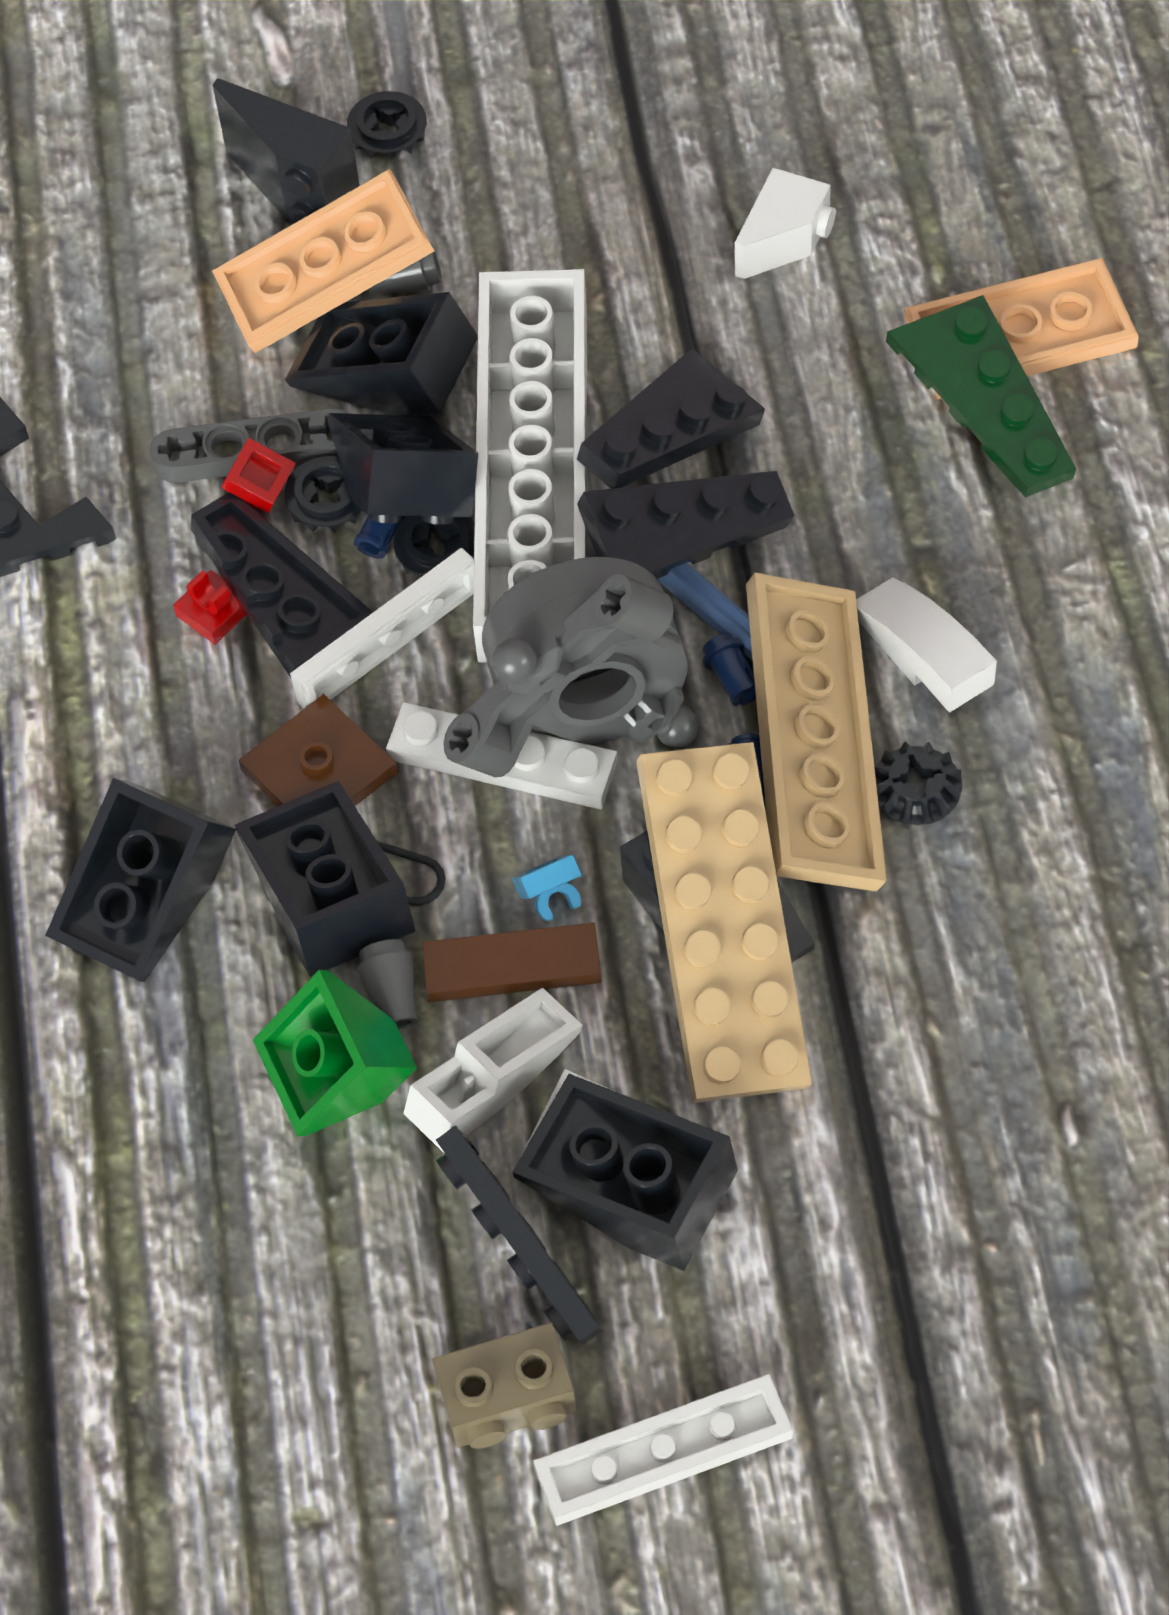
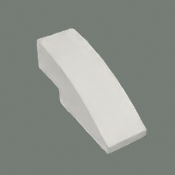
M892 577L856 599L858 622L915 686L922 681L949 713L994 685L997 660L949 613L913 587Z
M541 988L460 1040L453 1058L411 1084L403 1114L444 1153L436 1142L438 1137L455 1125L466 1136L472 1133L502 1109L552 1063L577 1037L583 1025L545 989Z

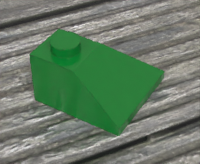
M318 970L253 1039L297 1136H308L383 1103L417 1069L395 1021L328 970Z

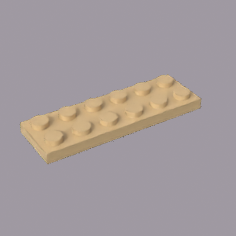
M754 573L746 583L767 824L776 876L877 892L887 881L855 591Z
M754 743L640 754L636 764L692 1103L807 1089L812 1085Z

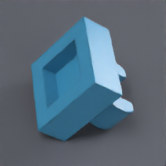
M573 854L561 855L511 877L520 899H530L535 896L534 909L543 921L553 919L552 911L548 906V900L555 892H560L565 896L570 909L581 906V897L578 890L573 885L566 883L582 876Z

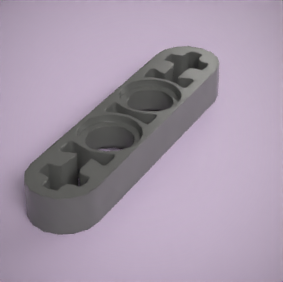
M322 409L173 428L162 431L155 436L150 444L149 451L156 474L167 482L180 483L227 477L248 437L267 447V442L273 436L287 434L295 439L293 444L287 449L273 451L295 462L294 468H297L304 462L317 457L338 456L334 441L327 439L328 432H330L328 415L329 413L347 412L340 409ZM304 433H310L311 444L305 445ZM225 441H235L242 445L240 451L230 457H221L214 453L215 448ZM203 446L205 458H198L197 447ZM181 451L178 460L169 461L171 452Z

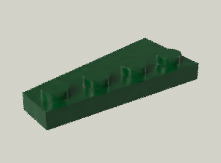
M984 295L887 331L886 343L897 355L902 353L915 368L914 374L926 388L932 387L949 406L948 412L961 427L966 425L981 441V449L1024 497L1074 479L1076 467Z

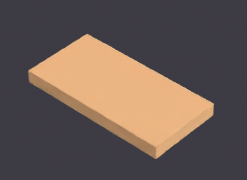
M388 169L217 267L212 272L247 344L254 353H257L434 252V249L391 169Z
M1103 258L904 308V321L908 324L984 295L1026 376L1135 349L1139 339ZM934 390L937 399H941V397Z

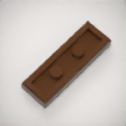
M595 922L422 942L428 1002L534 991L541 988L552 989L602 983Z

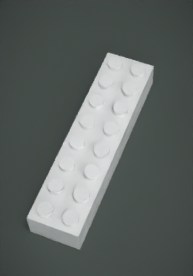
M584 269L479 272L476 452L479 454L475 484L473 630L478 662H487L482 646L484 622L491 608L505 592L522 579L541 569L568 560L588 558V533L577 506L581 495L587 491V468L577 460L581 443L587 438V304Z

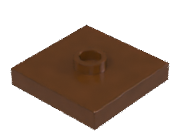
M325 694L318 697L238 760L241 771L277 806L337 781L341 783L356 806L398 773L396 762Z

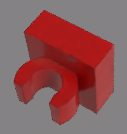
M248 437L221 488L241 498L253 509L257 507L269 514L296 463Z
M211 569L207 573L202 570L186 585L187 592L173 604L176 616L214 645L247 615V612L226 581Z

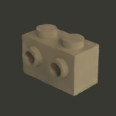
M552 1322L432 1358L437 1382L457 1448L469 1444L470 1447L475 1449L486 1448L504 1440L506 1433L528 1426L533 1430L552 1428L565 1421L566 1415L577 1412L574 1390Z

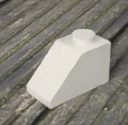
M772 168L735 241V276L745 279L811 256L819 238H827L835 221L836 209L830 207V184Z

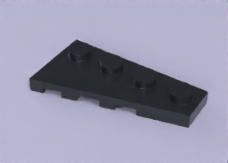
M690 349L581 443L577 460L610 489L621 488L760 425L765 408L694 349Z
M777 471L585 491L577 502L596 557L618 558L636 563L651 572L657 579L666 576L670 569L687 562H691L693 565L711 557L713 552L730 546L734 549L784 529L795 516Z
M228 492L191 514V531L290 678L291 672L373 613V611L241 498Z
M456 1125L438 1137L436 1142L445 1154L436 1159V1162L457 1190L467 1184L479 1200L480 1204L471 1209V1211L492 1240L502 1233L516 1252L507 1261L528 1290L536 1284L541 1287L552 1303L543 1312L549 1321L553 1323L554 1328L565 1341L574 1334L578 1341L585 1345L604 1331L561 1268L547 1254V1249L519 1210L517 1211L512 1205L509 1194L497 1177L491 1172L484 1161L480 1160L478 1157L480 1153L471 1140Z

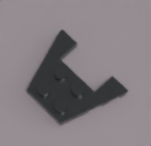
M0 397V456L28 440L29 435L23 422ZM0 480V577L21 571L19 565L46 556H49L54 561L72 555L71 548L96 541L97 547L116 540L112 525L87 497H84L39 525Z

